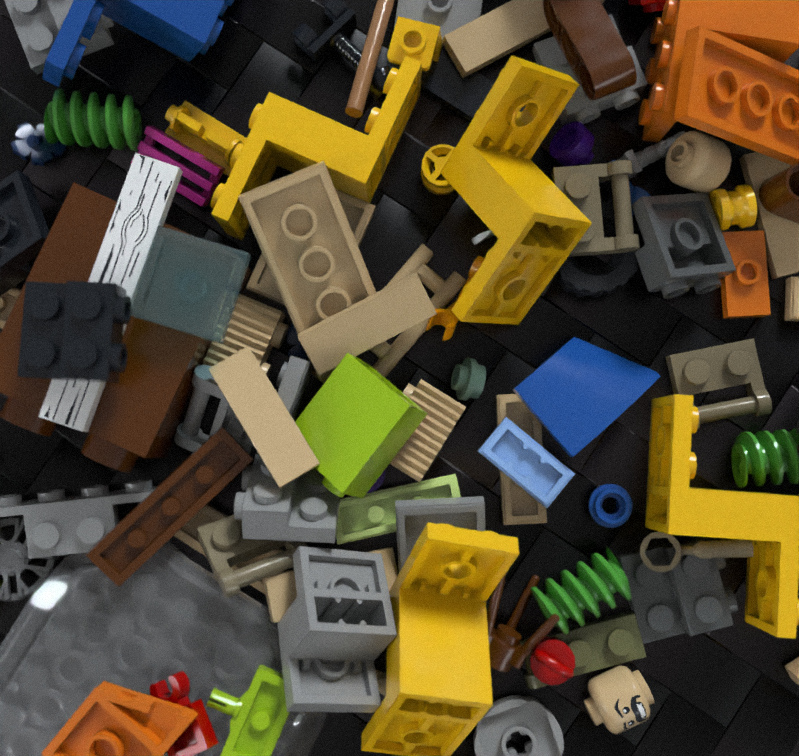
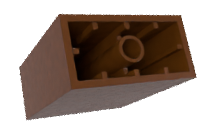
M73 182L26 281L67 284V281L88 282L117 202ZM164 223L133 307L130 321L122 338V344H126L128 352L126 369L123 373H120L119 383L105 384L88 431L89 434L80 451L84 456L126 473H131L138 456L144 458H167L174 444L177 426L183 423L194 389L191 383L194 370L197 366L203 364V360L228 307V303L232 298V294L237 292L243 295L253 273L240 256ZM25 282L0 334V392L8 396L0 412V417L34 433L51 436L57 423L38 416L52 379L17 376Z

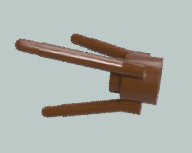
M506 574L491 594L487 610L490 667L500 672H509L512 666L520 669L527 655L560 620L559 615H551L521 646L522 636L515 629L533 596L530 588L536 587L539 583L540 578L538 575L531 577L507 625L498 624L496 629L493 628Z

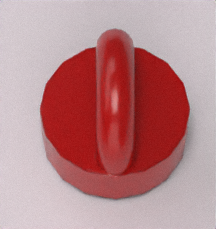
M544 637L529 653V666L534 676L542 683L560 685L573 677L575 656L571 648L561 639Z

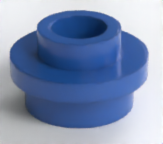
M604 484L597 487L591 493L588 500V510L596 523L604 527L614 528L621 526L629 519L632 513V500L629 493L621 486ZM612 497L616 502V508L612 513L607 514L602 508V503L606 498Z

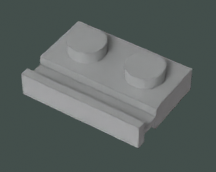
M291 355L289 362H284L276 386L279 387V397L293 420H295L314 366L309 360Z

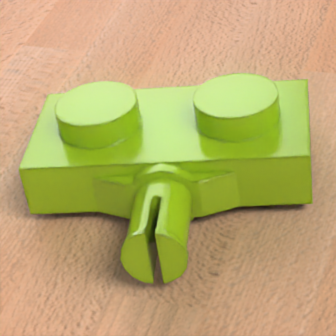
M260 664L250 687L242 694L240 699L218 690L216 687H214L209 697L210 699L206 707H211L231 716L230 734L220 756L272 755L290 711H287L283 673Z

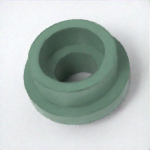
M469 357L463 361L462 365L457 364L451 377V388L456 390L458 400L467 401L469 398L478 399L486 381L485 366L477 364L476 359Z

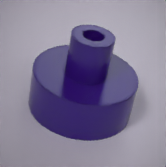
M571 122L562 127L553 137L549 147L550 155L563 167L575 166L578 163L580 165H588L594 156L591 152L594 145V135L581 122Z

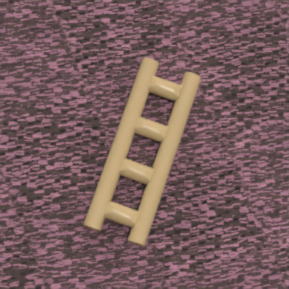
M421 244L384 288L416 272L422 284L434 293L430 299L434 308L444 309L462 289L466 280L454 271L445 281L426 265L434 256V253L428 247ZM428 319L403 331L391 345L384 341L369 349L379 358L372 367L386 378L426 331ZM335 368L321 375H318L316 369H314L311 374L324 384Z

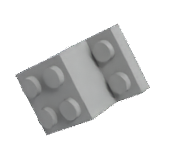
M298 546L292 555L297 597L280 619V622L277 623L287 711L374 713L381 706L374 660L397 636L382 554Z

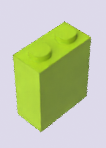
M347 352L295 423L320 463L315 468L324 476L321 481L322 484L338 497L343 498L346 494L363 498L428 413L371 365Z

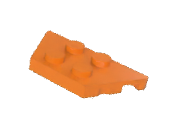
M103 681L90 693L41 754L42 756H163L197 717L198 713L193 709Z

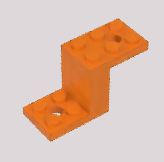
M666 0L662 17L655 18L651 31L650 43L656 44L655 56L649 59L645 71V79L647 84L650 85L648 99L642 101L638 124L644 125L642 140L660 142L676 122L674 115L686 31L700 25L784 63L799 48V0Z

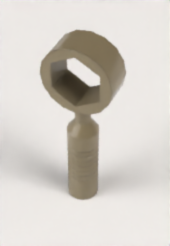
M659 531L645 537L640 546V555L644 564L649 569L662 573L675 568L681 560V555H695L700 559L754 556L752 540L698 541L693 546H680L674 536ZM668 538L676 550L670 565H653L645 554L651 539Z

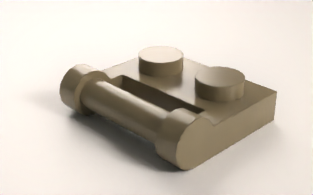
M617 160L606 164L554 167L552 169V182L592 222L568 257L625 253L640 249L639 235L634 234L630 197L629 177L633 176L632 161ZM599 181H611L616 237L604 238Z
M754 338L665 357L673 394L694 395L745 384L748 397L697 407L699 412L698 429L700 424L752 413L756 417L771 414L772 401L765 389Z
M234 515L197 528L198 540L226 599L240 594V588L294 567L292 555L298 546L308 547L306 542L243 539L242 520H236ZM285 546L287 549L235 571L231 568L234 565Z

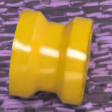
M447 144L431 147L426 151L422 159L421 179L423 185L428 191L436 195H446L455 190L444 177L438 179L442 175L440 172L454 147Z
M738 185L732 191L717 188L709 193L708 198L721 231L728 230L731 225L746 228L755 224L757 202L755 193L750 185Z

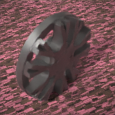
M22 518L0 520V542L2 543L0 544V575L3 576L4 580L0 589L1 601H17L32 596L48 582L55 567L56 556L38 558L47 559L46 567L31 565L32 559L28 557L27 541L25 540L23 544L18 542L25 530L24 519ZM15 526L13 538L6 541L3 538L1 529ZM27 570H33L40 576L39 580L31 587H28L23 580V574ZM10 577H16L18 593L11 594Z

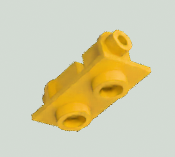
M184 101L183 105L179 107L171 105L165 114V120L170 122L165 133L224 167L223 174L229 177L232 171L230 160L233 151L239 143L244 144L247 138L187 101Z

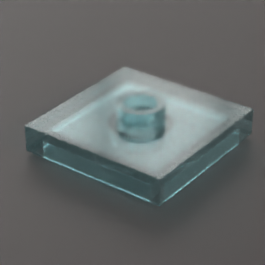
M159 226L131 309V316L223 344L251 255L248 252Z

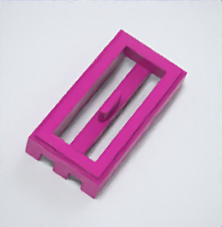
M147 126L144 132L146 134L145 140L140 141L137 147L140 150L138 154L150 156L153 159L179 167L183 172L182 176L204 188V190L201 192L180 180L176 192L201 207L208 206L225 168L157 127ZM156 141L211 173L210 178H205L155 148Z

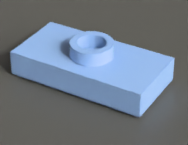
M507 417L501 421L477 450V452L545 508L550 506L575 475L574 472Z

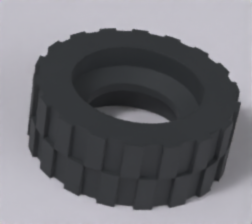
M601 199L603 231L609 237H616L613 202H604ZM633 221L634 234L639 235V245L641 248L644 244L643 237L640 236L637 221ZM636 251L613 253L611 261L605 267L596 270L586 269L579 265L574 257H567L552 279L555 283L558 282L562 286L561 289L568 293L573 292L578 297L592 296V298H597L606 293L608 295L629 281L628 279L636 273L638 269Z

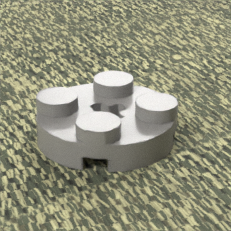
M511 695L494 701L493 706L476 725L473 736L476 756H562L564 750L563 734L556 718L538 699L531 696ZM517 731L521 735L528 734L530 736V740L524 743L525 751L522 753H517L514 747H506V742L511 739V734Z

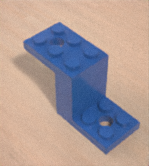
M73 0L45 60L42 79L59 87L64 76L71 80L73 79L87 47L80 43L82 37L91 40L102 14L190 62L198 52L205 55L209 46L214 45L224 24L217 17L221 18L227 7H231L234 0Z

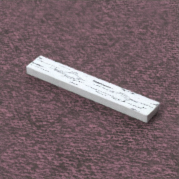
M138 153L134 155L88 282L116 283L126 289V296H129L131 300V313L183 173L177 166ZM127 325L123 326V335ZM52 380L38 417L82 432H88L106 383Z

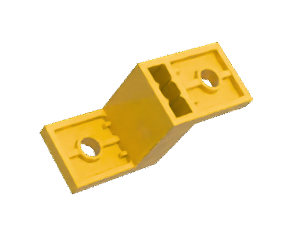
M405 55L399 69L392 67L383 87V93L387 94L381 109L377 107L372 109L366 122L364 131L369 135L269 92L263 105L258 103L253 109L249 120L251 131L245 143H239L234 149L230 160L232 171L226 183H220L217 186L211 199V208H213L211 214L228 235L243 240L250 223L238 195L270 183L277 166L294 173L324 161L335 189L370 203L419 99L422 62Z
M512 55L440 172L498 238V241L487 252L484 262L471 281L465 285L461 296L451 309L460 322L519 325L592 224L531 160L579 84L570 75ZM526 105L523 111L519 112V110Z
M673 394L651 399L645 528L669 535L752 540L754 556L747 557L745 622L775 637L796 639V628L799 626V496L689 487L690 479H694L697 469L696 454L691 452L692 434L696 433L699 424L698 408L693 406V395Z
M427 522L389 590L397 636L387 646L386 696L362 732L361 751L401 756H451L493 706L486 601L518 557V538L499 535L493 531L481 532L454 527L447 523L434 524Z

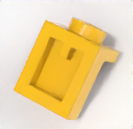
M398 16L387 53L388 61L401 65L405 55L421 61L422 71H428L432 61H439L443 46L441 27Z

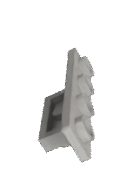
M151 479L126 482L125 489L109 491L108 484H98L82 487V494L65 496V489L38 492V499L23 501L21 494L0 496V517L23 515L29 559L86 553L120 522L118 504L141 502L157 486H152Z

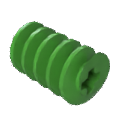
M56 89L53 100L48 103L45 109L44 134L47 142L50 144H55L60 140L64 145L71 146L77 142L80 146L89 147L94 143L96 147L103 149L111 144L117 150H123L128 145L130 150L137 151V147L140 141H142V119L139 110L134 106L131 95H126L122 107H118L115 95L109 93L104 106L100 104V99L96 92H91L88 103L84 104L80 91L74 90L70 102H67L64 91Z
M797 428L792 429L790 432L785 429L775 430L772 434L769 431H758L755 435L751 432H741L736 437L731 451L732 471L737 486L740 488L746 487L749 474H751L755 486H763L766 473H768L773 485H781L784 472L790 484H798L799 459L797 446L799 445V434L796 433Z
M606 547L608 561L599 553L591 555L592 569L583 561L577 562L575 565L577 578L568 570H562L560 572L562 586L557 584L552 578L546 579L545 587L547 594H543L535 586L530 588L546 621L553 614L559 615L560 620L555 626L565 635L570 633L567 620L570 617L581 627L585 625L583 610L587 609L596 618L600 617L598 602L604 601L610 608L615 609L614 593L619 592L628 601L632 599L627 576L608 547Z

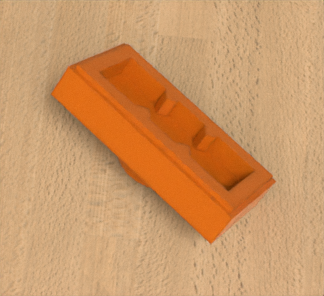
M764 230L722 232L736 271L720 280L722 284L723 319L766 317L771 315Z

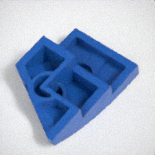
M573 337L518 384L513 391L567 455L574 457L626 411L654 384L660 375L654 370L577 337Z

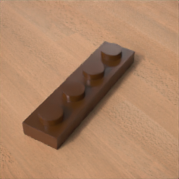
M221 426L87 552L86 556L120 587L254 460L253 457Z

